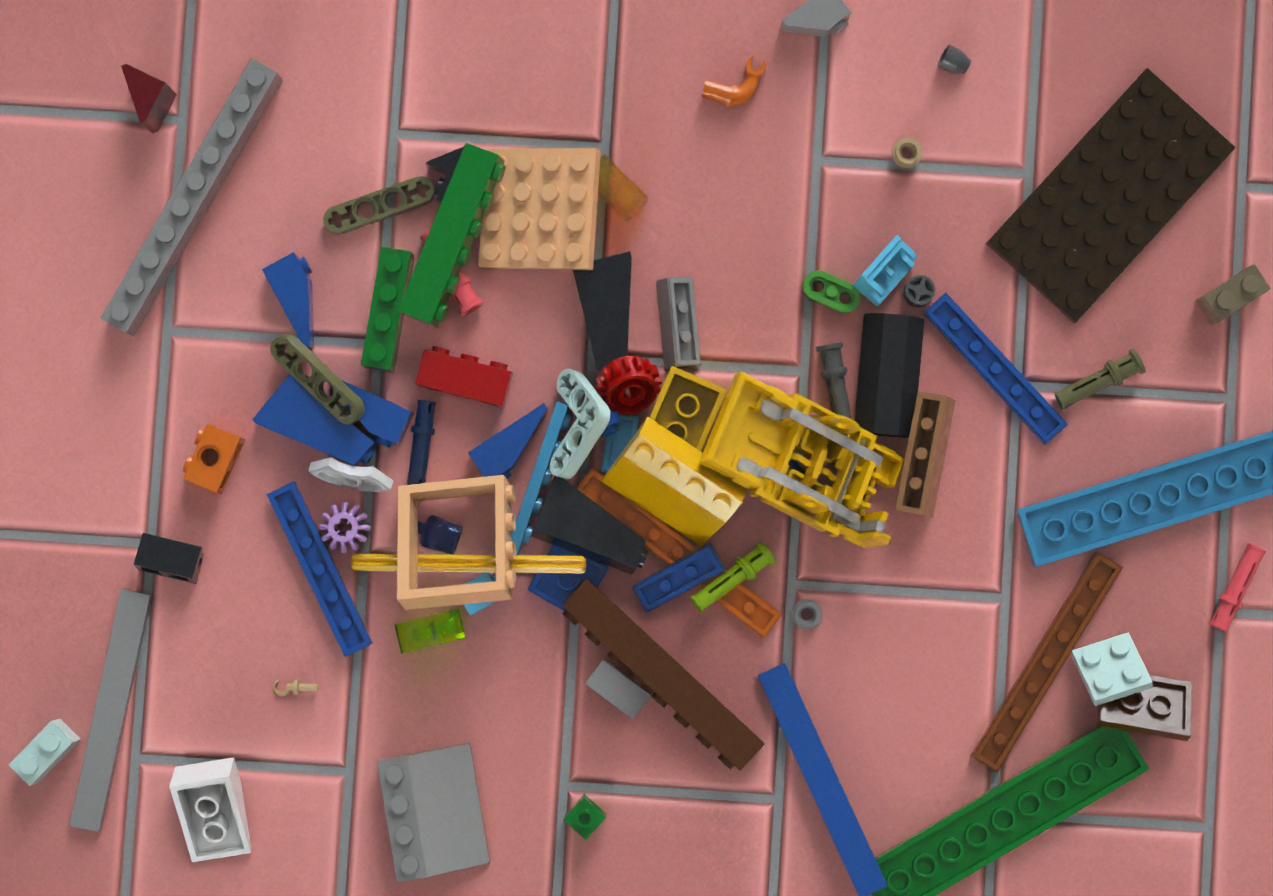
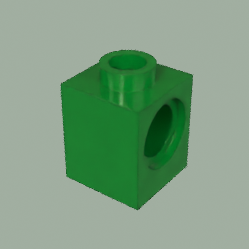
M584 793L566 813L563 820L587 840L606 818L607 813Z

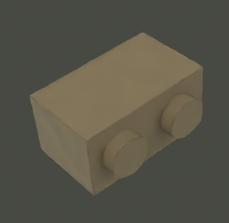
M1253 264L1196 299V302L1211 325L1224 320L1271 288L1256 265Z

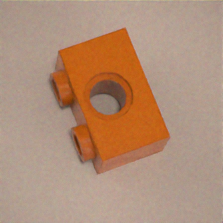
M207 424L205 429L201 428L195 438V444L198 446L194 455H189L185 461L182 470L185 472L183 479L212 492L222 494L245 439ZM214 449L218 453V461L215 465L208 466L205 461V455L208 451Z

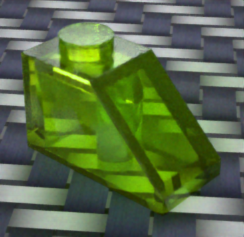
M459 609L394 624L401 654L466 638Z

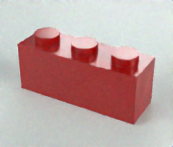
M432 346L431 351L424 349L415 381L417 386L501 408L505 407L513 376L512 371L507 370L508 365L496 361H490V365L478 363V357L464 353L461 354V358L450 356V350L437 346Z

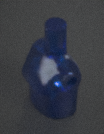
M434 515L429 516L425 523L418 521V534L421 535V546L454 555L463 526Z

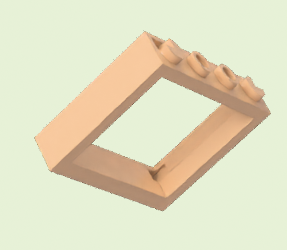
M504 475L398 486L397 600L405 610L512 600V588H515L517 578L515 571L512 570V560L516 559L515 542L512 541V531L516 530V519L514 513H511V503H515L516 497L513 485L509 484ZM495 494L496 581L417 589L418 502Z

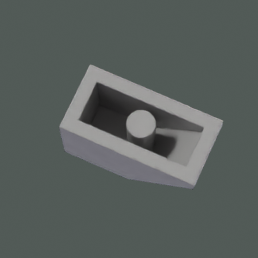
M808 0L783 19L780 28L783 32L819 37H826L831 32L837 35L849 25L847 20L850 17L851 11L842 0Z

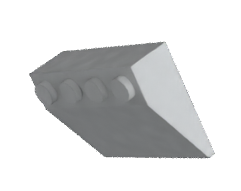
M470 743L381 758L377 761L397 883L490 863Z

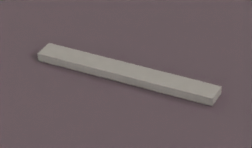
M126 589L120 590L69 824L71 827L100 832L102 829L152 598L150 594Z

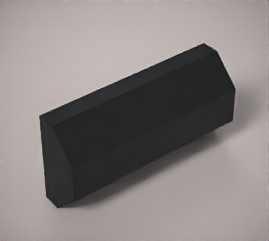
M888 313L864 314L854 421L861 428L874 435L909 438L919 388L924 330L923 318Z

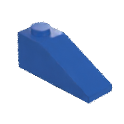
M293 252L262 270L300 341L309 350L314 349L313 293L309 274L313 271L305 257L299 259Z
M343 381L363 401L365 413L360 422L368 432L376 435L374 441L389 448L392 443L400 446L414 413Z
M544 403L468 452L484 477L504 475L508 479L512 476L510 470L517 465L548 412Z

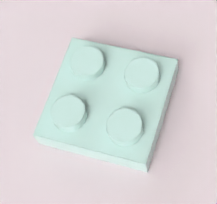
M1129 632L1072 650L1073 661L1094 706L1152 688L1153 682Z

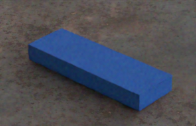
M709 543L637 582L632 588L646 612H649L725 571L726 568L712 543Z

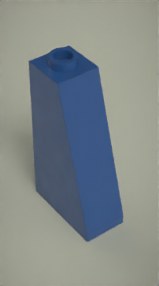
M289 374L252 419L258 425L355 466H359L361 463L366 465L376 453L373 449L377 445L376 442L353 423L343 424L338 421L291 374Z

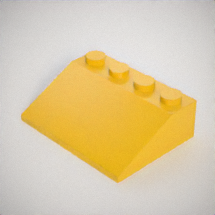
M649 417L646 418L601 480V482L699 546H702L729 520L742 503L747 488L731 481V477H726L700 464L699 461L703 454L701 451Z

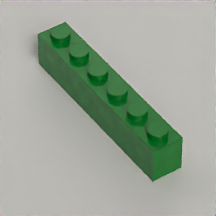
M465 143L398 308V311L405 316L438 328L440 322L446 319L449 311L447 303L451 294H455L459 287L460 277L458 276L461 268L466 266L470 260L472 241L474 238H478L483 227L481 219L485 210L488 211L493 203L494 194L492 192L496 182L499 183L505 173V161L498 154Z

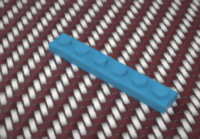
M556 402L516 519V530L512 531V541L515 542L516 555H519L522 544L528 545L534 529V527L529 526L532 515L538 516L543 503V499L539 498L542 486L548 487L552 477V473L548 469L551 458L561 444V441H558L561 430L567 431L572 418V414L568 413L569 406L560 402Z

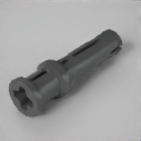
M843 343L818 346L816 351L820 352L823 371L820 373L821 377L823 376V379H826L831 412L851 419L844 378L848 371L847 367L843 366L841 355Z

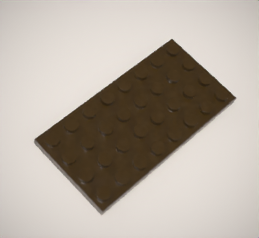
M1146 68L986 244L1070 321L1076 323L1236 147L1151 70Z

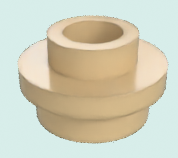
M911 138L899 140L892 149L894 162L902 168L916 166L922 157L921 146ZM909 149L912 157L905 159L902 157L901 151Z

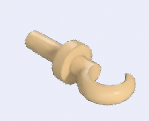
M277 679L273 683V690L279 696H285L290 691H293L295 695H299L301 691L318 692L319 690L318 684H301L300 680H294L293 683H287L284 692H280L277 688L280 680Z

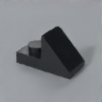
M464 146L425 163L429 169L446 175L445 179L440 177L434 194L438 195L436 200L440 205Z

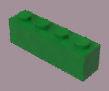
M381 246L361 366L364 368L395 372L404 314L400 313L398 308L411 279L414 255L411 251Z

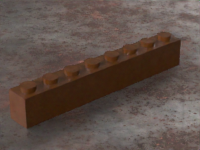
M587 578L562 604L566 609L562 614L576 626L580 622L588 629L585 635L596 646L602 642L610 650L607 656L619 667L623 663L632 670L629 676L641 687L647 684L654 691L651 697L663 708L667 704L676 711L673 717L685 728L691 725L699 733L695 737L707 749L713 745L721 753L717 758L730 770L735 766L741 771L765 745L756 734Z

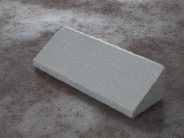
M672 277L657 280L656 287L665 369H670L671 366L676 368L701 366L693 277Z

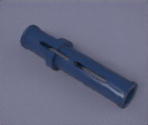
M417 400L415 425L411 426V432L414 433L407 485L426 483L431 436L435 435L433 419L436 402Z

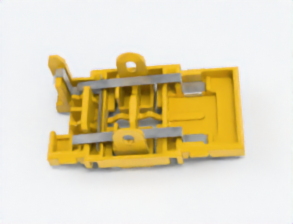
M743 372L735 373L699 463L726 477H731V481L751 489L749 492L750 496H760V501L820 532L828 531L827 535L830 537L843 535L844 539L863 548L886 546L891 539V536L883 533L889 513L886 511L866 513L864 511L871 506L868 503L870 495L875 494L877 491L873 488L875 483L884 488L896 486L905 459L897 455L894 450L882 444H876L877 436L861 428L856 421L842 415H837L797 393L787 396L785 392L776 387L768 386ZM811 411L815 412L816 414H818V415H820V416H822V417H819V416H817V415H811V416H810ZM793 450H794V451H796V452H798V453H800V454H802V455L795 454V453H792V452H793ZM789 460L799 461L806 466L805 474L794 469L788 470L790 466L788 465ZM835 460L833 467L839 469L837 475L835 476L830 470L823 468V465ZM823 474L834 482L832 487L828 485L822 486L821 483L817 482L816 480L819 475Z

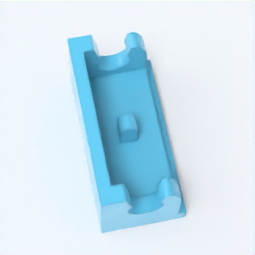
M898 235L894 237L852 285L877 307L915 265L913 261L917 258L916 253Z

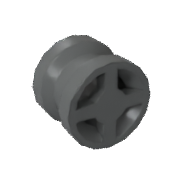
M923 275L912 277L903 288L904 300L912 307L919 308L925 306L935 295L934 283L930 278Z

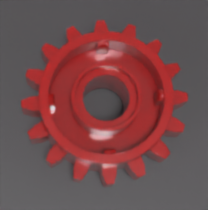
M624 356L613 360L602 369L601 376L596 379L598 386L595 389L609 407L610 412L617 411L619 414L629 415L645 410L655 401L657 394L661 392L659 385L662 384V380L656 365H651L648 358Z

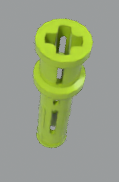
M759 541L754 550L744 557L739 556L736 558L735 565L713 580L695 595H692L690 599L702 613L707 607L726 595L745 579L752 581L756 578L755 574L768 564L772 566L776 563V560L768 547Z

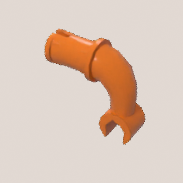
M753 56L748 59L745 67L747 76L740 86L733 84L730 87L706 80L701 97L727 104V108L749 101L758 88L759 80L765 74V60L761 69L753 71L751 67Z

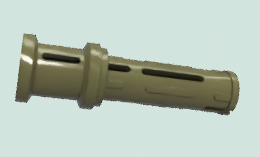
M1131 349L1128 355L1114 362L1111 360L1107 361L1104 369L1055 392V398L1061 409L1064 410L1112 384L1120 386L1123 384V380L1137 373L1144 374L1146 372L1145 366L1136 350Z

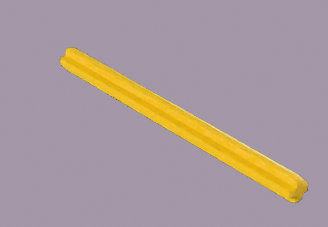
M354 554L351 559V567L355 571H397V554ZM418 554V572L496 573V555ZM516 555V559L512 560V570L515 573H584L586 570V559L583 556Z

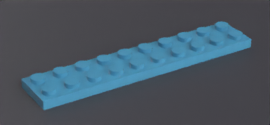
M1273 431L1016 509L1033 566L1038 567L1273 494Z

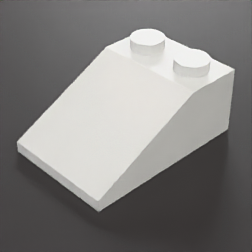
M234 757L175 767L169 787L192 862L251 853L252 848L242 784Z

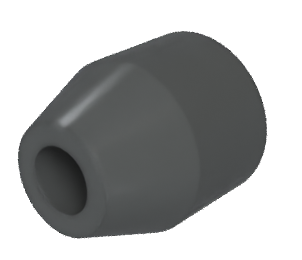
M949 44L943 51L938 66L951 73L965 74L971 60L963 51Z

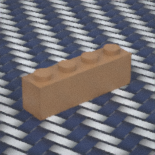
M918 391L896 502V511L933 518L956 401L948 396Z

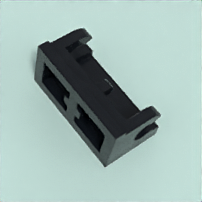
M143 533L134 566L139 571L196 584L204 554H201L202 547Z

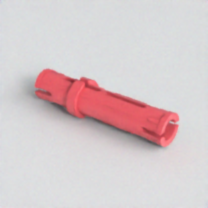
M1250 543L1247 544L1225 593H1221L1219 597L1220 603L1209 623L1210 626L1220 631L1228 632L1237 610L1243 606L1242 600L1266 553L1264 549Z

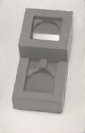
M604 659L585 683L632 719L635 718L651 697L650 693Z

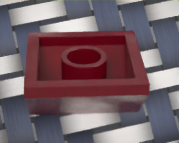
M128 64L121 65L140 123L152 134L158 132L177 94L165 82Z

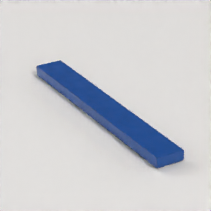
M783 663L759 674L758 678L858 896H867L887 887L888 885L786 664Z

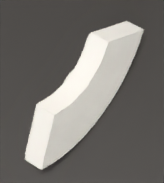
M332 457L311 462L308 470L310 474L323 481L340 487L341 484L351 488L358 487V491L391 490L394 481L373 466H351L339 462Z

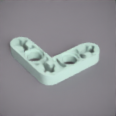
M568 368L559 374L556 385L558 393L576 415L577 419L553 454L550 462L551 473L564 479H571L577 473L610 420L609 407L584 374ZM584 394H585L584 402H583V404L581 405L582 398H583V396H584ZM582 435V440L578 446L579 438Z

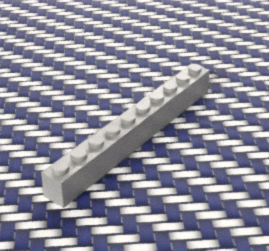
M251 58L103 312L101 319L125 333L135 336L283 80L277 72Z

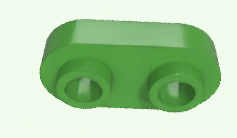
M823 271L809 273L803 282V292L808 299L842 314L853 312L861 301L860 292L852 286L853 284ZM814 282H820L823 285L821 292H815L812 289ZM841 294L849 295L850 302L848 304L840 302L839 297Z

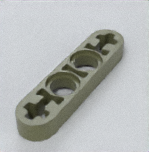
M424 176L403 181L329 208L324 214V225L333 234H345L430 203L435 197V186L429 178ZM419 183H422L424 187L430 186V190L426 191L425 198H421L419 194L410 196L413 202L408 204L407 196L402 189L408 187V192L412 193L418 190L417 185ZM395 192L402 196V203L399 207L392 209L386 205L385 200L390 193ZM371 203L374 207L373 215L366 219L359 217L357 210L360 204ZM351 207L352 214L357 220L356 223L352 224V220L348 218L341 222L342 227L337 228L335 224L330 225V221L334 220L333 215L335 213H338L341 217L350 215L346 209Z
M285 334L272 341L270 351L274 359L338 421L343 424H351L364 416L365 406L360 397L297 337L292 334ZM285 343H286L287 346H288L287 349H286V351L288 352L287 354H286L285 351H284L285 348H286L285 345H284ZM303 361L310 364L312 368L311 376H307L303 372ZM324 382L331 384L333 388L332 397L324 392ZM348 404L352 407L350 409L351 414L347 412L349 409Z

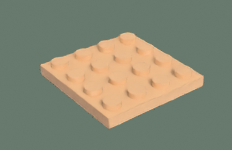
M597 148L486 149L498 154L505 161V173L499 183L496 182L492 192L494 194L493 203L488 211L485 210L481 219L483 227L480 233L478 267L483 269L593 270L601 150Z

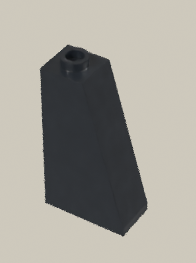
M630 251L594 260L593 270H573L598 373L602 372V369L613 360L628 356L632 269Z
M554 476L531 536L631 575L637 567L642 568L648 551L643 550L646 540L566 480Z

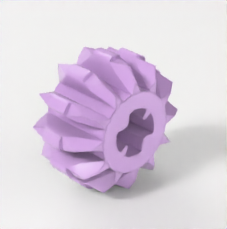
M348 502L342 503L341 512L337 505H331V511L334 515L331 516L325 512L322 514V517L329 521L328 525L319 524V529L328 530L329 532L321 537L322 541H328L333 538L329 548L335 550L340 543L341 553H347L348 542L353 550H358L359 545L356 539L362 542H367L368 540L366 536L360 534L361 530H371L370 525H361V522L365 521L368 515L364 513L357 517L360 511V506L355 505L349 513ZM344 519H348L347 524H352V530L346 531V536L341 535L343 531H338V525L343 524Z

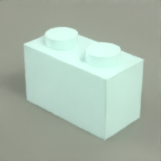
M61 719L53 720L14 758L9 766L29 786L38 784L81 739Z

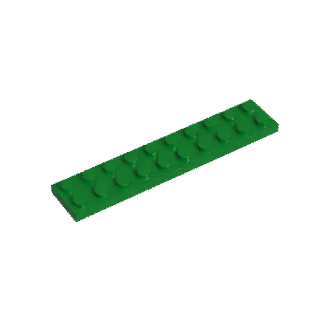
M1098 726L877 856L875 859L888 886L871 894L872 896H935L1149 770V767L1127 731Z

